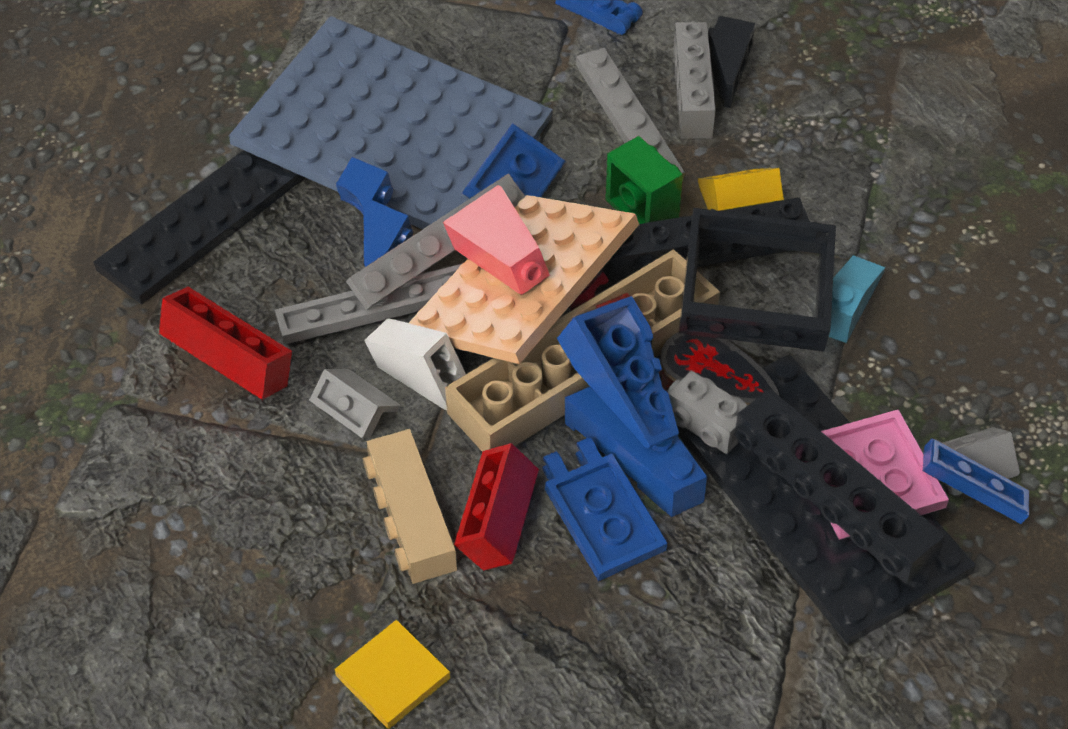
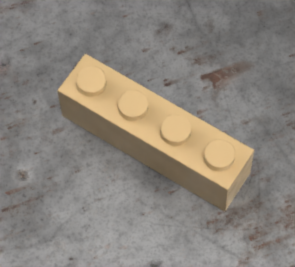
M407 429L366 441L369 456L363 458L365 471L368 479L375 478L378 486L373 487L378 508H386L388 517L384 518L388 537L390 540L397 539L399 548L395 549V555L400 571L408 570L412 584L457 571L456 551L411 430Z

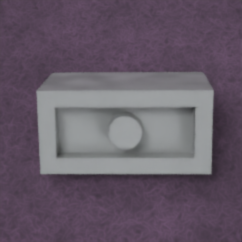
M324 369L309 401L361 438L371 437L383 412H397L400 407L399 403L349 369Z
M992 427L942 443L1007 479L1016 477L1020 473L1010 431ZM947 485L950 494H962V492Z

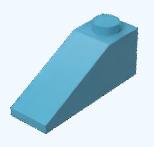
M852 256L834 276L829 337L847 343L878 285L885 267Z

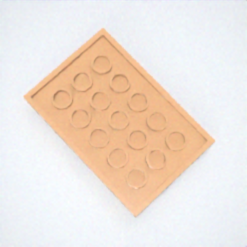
M526 195L525 198L519 201L515 209L539 246L550 276L523 295H520L467 259L448 281L438 289L437 293L425 306L417 312L409 324L447 333L453 348L520 364L639 226L636 214Z

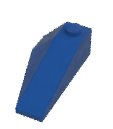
M630 296L573 317L557 337V340L579 375L644 447L648 449L676 437L679 431L669 394L663 389L659 376L662 368L659 358L654 357L650 341L653 339L651 327L634 298Z

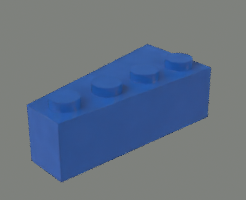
M591 387L565 397V424L571 430L579 431L585 438L590 437L595 443L597 450H600L606 456L612 453L623 472L637 482V488L670 517L676 516L704 502L707 476L678 436L646 449Z

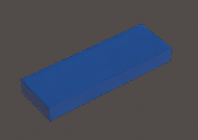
M931 438L924 446L923 472L1020 524L1029 517V490Z

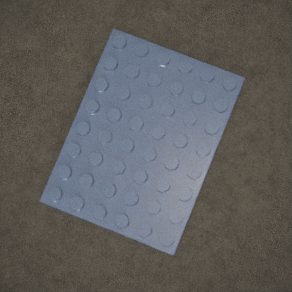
M330 16L230 133L229 138L231 145L337 192L336 183L351 157L385 170L389 174L393 187L392 197L385 206L408 215L410 224L423 230L469 199L462 194L463 190L512 123L537 140L552 119L553 109Z

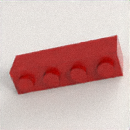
M190 287L162 298L160 335L262 400L288 386L292 357L290 349Z

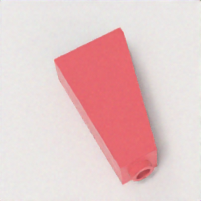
M497 185L443 222L456 251L520 295H523L550 276L539 246L501 186Z

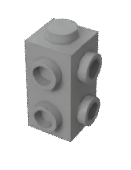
M692 370L681 381L676 380L670 386L668 394L676 424L679 427L687 428L701 437L707 445L716 447L728 454L739 442L735 436L737 413L744 409L747 404L742 399L733 397L717 387L710 379L703 378Z

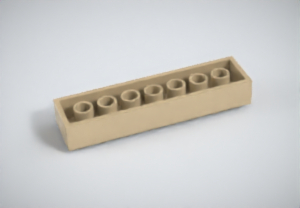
M674 249L560 317L520 364L492 358L445 387L447 414L481 451L509 443L516 446L564 416L565 397L590 386L574 369L557 337L573 317L630 296L634 298L651 327L653 339L650 342L654 357L656 358L661 354L666 340L679 332L686 260ZM697 271L694 302L719 305L720 291Z

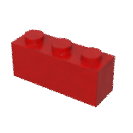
M512 443L482 451L454 546L482 570L513 564L539 471Z

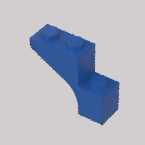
M351 157L338 179L336 187L341 200L353 205L364 215V265L366 267L412 237L413 230L408 215L385 206L390 201L393 193L388 172Z

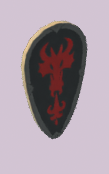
M676 333L666 340L661 350V366L665 374L674 382L676 380L681 381L692 370L701 377L710 379L717 387L731 396L742 399L747 406L769 389L779 396L774 382L766 371L726 339Z

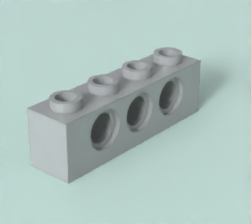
M675 22L673 53L680 139L713 138L715 102L707 22Z

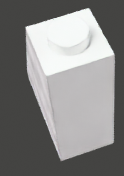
M387 318L364 340L378 368L439 407L447 410L445 387L466 375L447 333Z

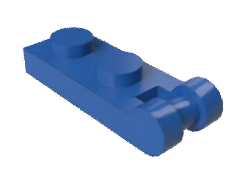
M556 0L557 5L618 34H624L630 28L631 22H636L643 15L641 7L635 2L627 4L621 0Z

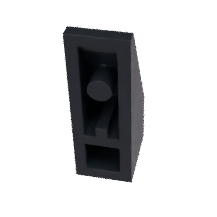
M719 15L715 27H709L708 30L710 61L723 105L726 108H731L753 47L755 23Z

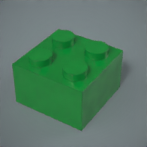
M637 136L607 153L606 201L614 209L635 213L639 224L678 218L680 216L683 174L676 165L671 164L660 155L653 145H649L640 136Z

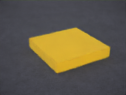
M397 620L335 668L336 677L387 729L393 727L450 679V671Z

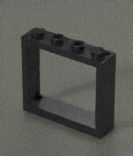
M693 208L678 333L824 352L831 328L836 225L790 220L783 217L773 218L749 213ZM700 239L819 254L815 317L694 302Z

